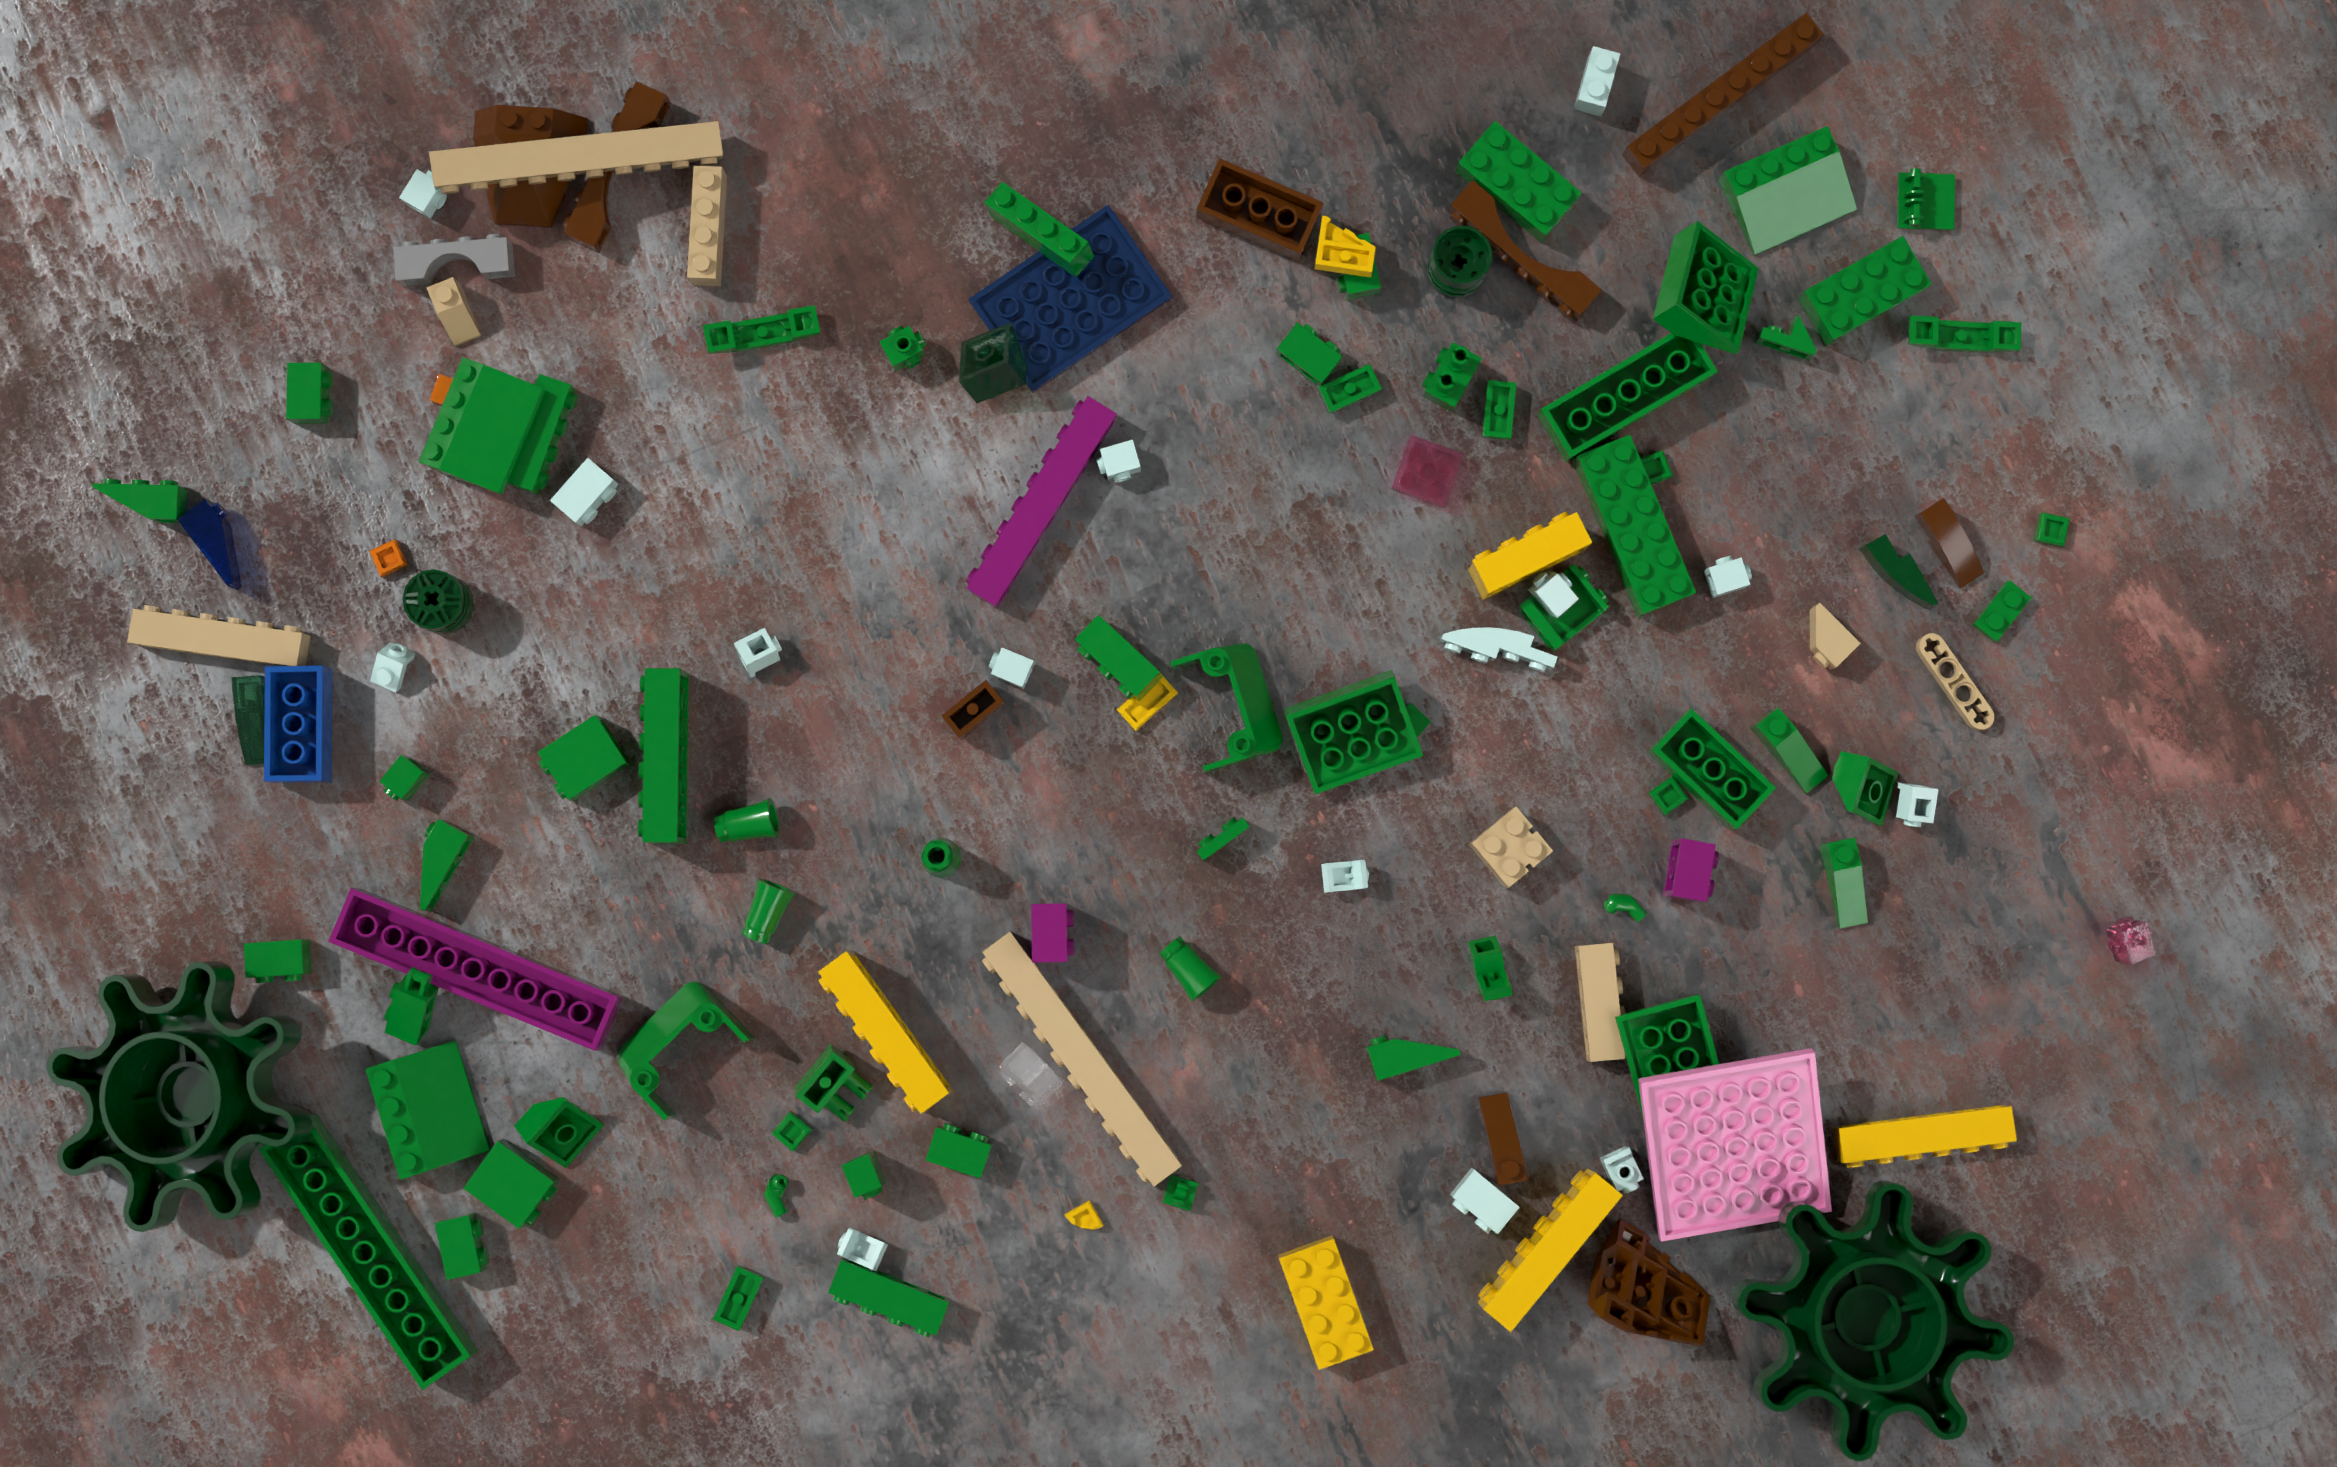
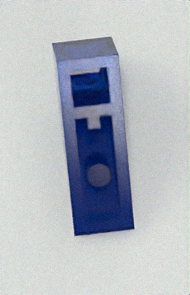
M204 499L180 517L178 522L227 586L239 590L242 584L232 528L225 518L228 516V513L218 502L214 504Z

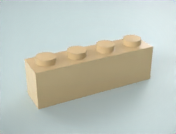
M694 166L687 271V278L692 285L721 286L727 175L722 167Z
M1613 943L1575 946L1586 1061L1625 1059V1052L1615 1020L1616 1016L1625 1014L1624 1006L1619 1004L1618 995L1623 994L1621 977L1616 976V966L1620 965L1618 948H1614Z

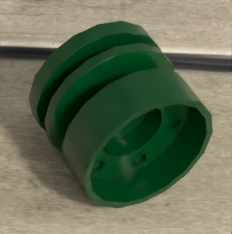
M1455 226L1445 230L1437 238L1427 263V275L1432 286L1439 293L1448 297L1463 298L1473 294L1481 286L1492 261V249L1488 239L1479 230L1469 226ZM1457 262V265L1462 267V270H1458L1457 266H1453V263Z
M435 569L422 571L413 576L405 586L402 597L404 611L412 622L428 631L442 635L455 633L465 627L471 619L474 610L473 594L468 586L447 572ZM434 595L438 596L437 601L439 603L436 606L433 605V600L431 599Z

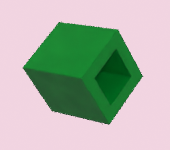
M400 755L379 782L386 787L383 791L394 800L398 801L400 798L409 801L430 773L409 756Z

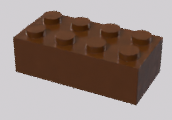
M1219 158L1196 209V218L1300 262L1322 213L1324 202Z

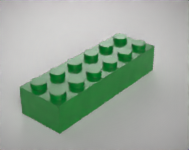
M1670 333L1541 408L1537 416L1565 463H1568L1576 458L1577 455L1585 453L1712 379L1718 371L1701 343Z
M1631 435L1577 455L1573 460L1574 466L1637 617L1639 618L1694 595L1696 591Z
M645 668V675L640 677V691L644 693V704H640L639 716L640 721H644V733L639 735V748L644 750L643 762H639V778L643 779V791H639L638 805L639 808H643V819L638 821V836L642 837V842L649 844H687L689 673L680 668Z

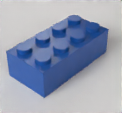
M265 666L264 782L332 783L333 669L325 666Z

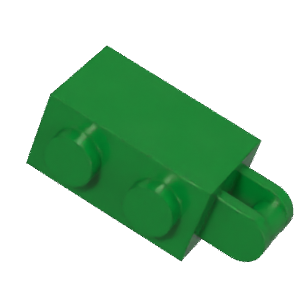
M412 967L400 983H394L389 993V998L392 999V1002L384 1015V1020L387 1021L384 1033L417 1046L429 1030L439 987L431 984L432 974Z

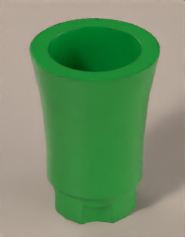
M771 798L753 805L729 810L725 814L715 815L714 817L715 832L720 842L779 837L778 815Z
M936 838L928 842L923 848L921 854L922 865L934 877H948L959 868L961 852L952 840ZM938 851L944 853L945 858L942 862H937L934 859V855Z
M758 878L755 895L744 922L746 925L742 934L751 940L768 944L771 934L775 933L783 913L796 893L775 882Z
M1181 937L1172 941L1159 953L1160 957L1166 962L1165 965L1181 984L1191 1002L1201 997L1222 977L1189 944L1186 945Z

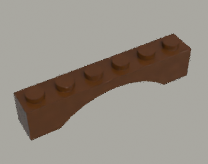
M636 81L633 88L630 87L624 96L625 105L621 113H617L612 121V132L660 127L671 105V101L666 94ZM614 171L603 172V177L588 178L589 180L585 188H581L577 193L575 199L576 207L573 213H569L563 223V233L569 240L597 253H600L611 230L607 199Z
M1474 180L1468 184L1450 205L1448 213L1451 214L1450 219L1457 226H1469L1479 230L1488 239L1491 249L1494 251V257L1502 264L1508 263L1515 269V275L1523 282L1527 283L1529 281L1537 288L1536 292L1544 300H1552L1558 306L1557 310L1565 318H1573L1577 321L1601 293L1602 289L1582 272L1551 268L1535 261L1522 252L1503 228L1496 210L1494 197Z

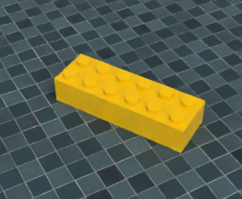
M853 951L844 952L818 971L822 977L818 980L828 994L834 993L839 1000L835 1003L844 1017L850 1016L856 1025L852 1027L862 1041L868 1040L873 1047L869 1050L871 1055L879 1065L881 1063L886 1065L890 1071L886 1074L896 1088L901 1086L907 1094L904 1100L913 1112L918 1110L922 1114L954 1091Z
M1588 1168L1585 1172L1580 1170L1570 1182L1573 1186L1565 1195L1562 1192L1552 1204L1554 1210L1548 1217L1543 1215L1533 1227L1536 1232L1530 1239L1525 1237L1515 1249L1517 1255L1511 1262L1506 1260L1498 1269L1497 1274L1499 1277L1493 1284L1488 1282L1478 1294L1481 1298L1478 1304L1483 1310L1510 1332L1623 1196L1597 1173Z

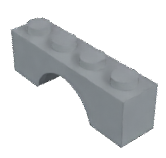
M501 234L487 235V239L479 240L469 236L460 237L456 242L434 239L430 241V244L419 245V242L414 241L404 242L402 246L393 247L395 280L403 287L430 285L438 269L454 260H466L476 264L480 273L486 279L515 277L513 244L507 237Z

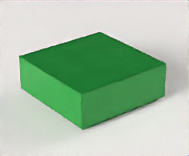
M1663 450L1640 458L1651 485L1673 477Z
M2040 513L2034 541L2058 547L2065 546L2070 518Z
M1670 776L1648 792L1664 816L1689 800L1673 776Z
M789 1111L771 1134L792 1152H795L813 1129L792 1111Z

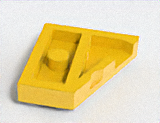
M1322 215L1315 269L1371 277L1376 247L1365 240L1357 238L1353 232L1346 228L1343 231L1332 224L1329 217Z

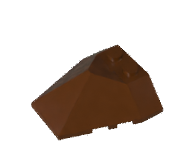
M494 105L475 111L473 140L475 147L582 136L587 135L588 118L554 108ZM557 177L546 178V183L529 184L528 180L517 181V186L501 188L499 183L488 184L486 192L494 223L497 225L552 228L570 181H558Z
M1622 1219L1618 1220L1596 1255L1587 1305L1599 1318L1624 1332L1698 1347L1702 1346L1704 1343L1710 1295L1685 1271L1679 1272L1669 1262L1671 1258L1669 1255L1656 1250L1649 1243L1651 1238L1645 1232Z

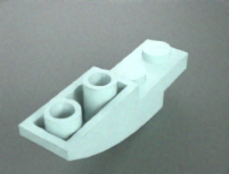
M1489 627L1461 629L1443 634L1439 641L1445 644L1444 649L1460 654L1461 650L1472 654L1471 659L1487 664L1488 660L1494 661L1498 652L1503 653L1502 658L1518 663L1520 659L1529 662V668L1545 672L1546 669H1553L1557 660V656L1531 647L1534 636L1508 629Z

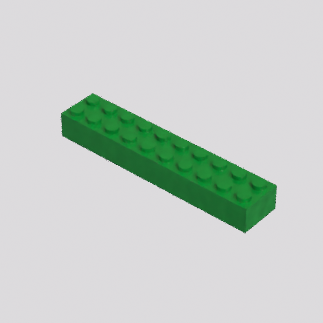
M311 1114L313 1129L304 1141L280 1147L265 1144L258 1150L421 1390H424L479 1351L319 1116Z

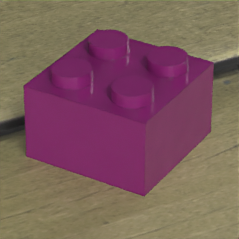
M1683 838L1672 840L1663 897L1695 903L1707 902V898L1712 897L1714 891V880H1710L1712 868L1716 869L1719 859V852L1715 851L1716 844Z
M1067 903L1031 904L1032 963L1069 962V956H1075V941L1073 938H1069V927H1074V910L1069 909Z

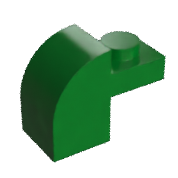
M1496 935L1468 941L1470 960L1479 995H1482L1484 1001L1499 1000L1503 997L1511 996V984L1505 972L1502 950Z

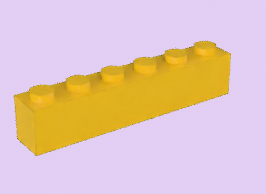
M2008 1105L1832 1127L1837 1161L1846 1163L1847 1167L1864 1166V1161L1875 1159L1876 1164L1893 1162V1157L1904 1156V1160L1921 1159V1153L1932 1152L1933 1156H1946L1951 1154V1149L1961 1148L1962 1153L1979 1151V1146L1990 1145V1149L2007 1148L2008 1142L2017 1141L2012 1106Z

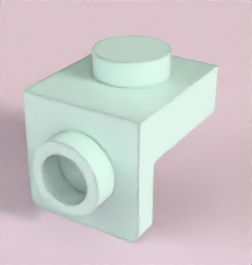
M388 643L377 653L370 681L396 693L401 688L407 664L414 659L415 653L407 650L401 644Z
M1365 860L1321 864L1324 893L1368 888L1369 871Z
M848 1228L847 1232L839 1240L837 1255L877 1271L888 1244Z

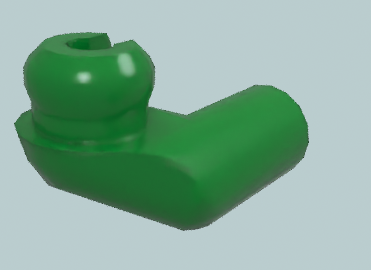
M1612 894L1604 901V909L1608 913L1614 914L1616 911H1627L1636 922H1639L1648 914L1634 897L1629 894Z
M783 1174L773 1175L769 1179L764 1192V1198L775 1218L788 1212L782 1200L784 1191L788 1186V1179Z

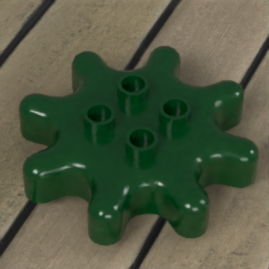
M204 961L189 964L182 973L174 999L168 1004L160 1000L151 983L139 974H121L106 977L98 988L99 1003L109 1023L108 1034L104 1042L97 1049L89 1046L59 1048L49 1056L47 1061V1072L51 1080L58 1085L72 1088L79 1092L84 1098L87 1109L86 1122L83 1128L65 1140L58 1149L57 1161L59 1167L64 1173L71 1176L96 1173L110 1165L120 1170L125 1176L128 1185L123 1217L125 1223L134 1231L144 1232L168 1226L178 1214L182 1196L188 1188L196 1190L203 1198L212 1215L220 1220H229L252 1214L258 1208L261 1200L260 1188L250 1168L251 1156L255 1148L260 1143L277 1147L296 1144L304 1141L313 1129V1120L309 1112L300 1106L281 1100L275 1093L272 1083V1071L276 1062L295 1049L300 1043L302 1036L300 1025L295 1019L283 1015L262 1017L247 1026L241 1024L233 1015L231 1008L235 974L230 966L221 961Z
M1888 1180L1878 1181L1868 1189L1861 1219L1855 1225L1846 1229H1834L1831 1227L1820 1211L1811 1205L1801 1201H1792L1786 1204L1779 1213L1778 1222L1781 1231L1789 1240L1794 1250V1261L1791 1269L1783 1278L1777 1281L1745 1279L1740 1281L1732 1292V1303L1741 1315L1756 1322L1773 1325L1777 1329L1781 1340V1350L1778 1358L1762 1370L1754 1381V1393L1757 1399L1770 1410L1776 1412H1785L1792 1409L1802 1400L1811 1396H1820L1827 1399L1833 1408L1834 1414L1832 1426L1833 1444L1842 1454L1854 1461H1865L1875 1454L1883 1422L1890 1415L1898 1412H1913L1929 1432L1941 1439L1954 1440L1960 1437L1967 1427V1415L1951 1390V1379L1955 1370L1962 1362L1968 1359L2003 1360L2010 1355L2014 1347V1336L2006 1325L1990 1318L1974 1316L1969 1311L1964 1299L1966 1282L1985 1267L1990 1260L1992 1254L1989 1241L1982 1234L1968 1229H1957L1940 1241L1933 1244H1923L1914 1236L1911 1230L1913 1203L1910 1192L1904 1186Z

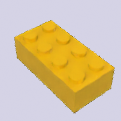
M1567 511L1552 518V521L1548 523L1549 526L1543 528L1542 524H1539L1527 530L1526 534L1523 535L1524 538L1517 540L1515 536L1504 541L1497 548L1498 551L1494 553L1488 549L1476 555L1468 571L1482 599L1485 600L1585 551L1592 544V541L1578 513L1575 512L1569 515Z
M1331 1235L1279 1254L1278 1257L1318 1369L1320 1370L1373 1351L1372 1343L1333 1236Z

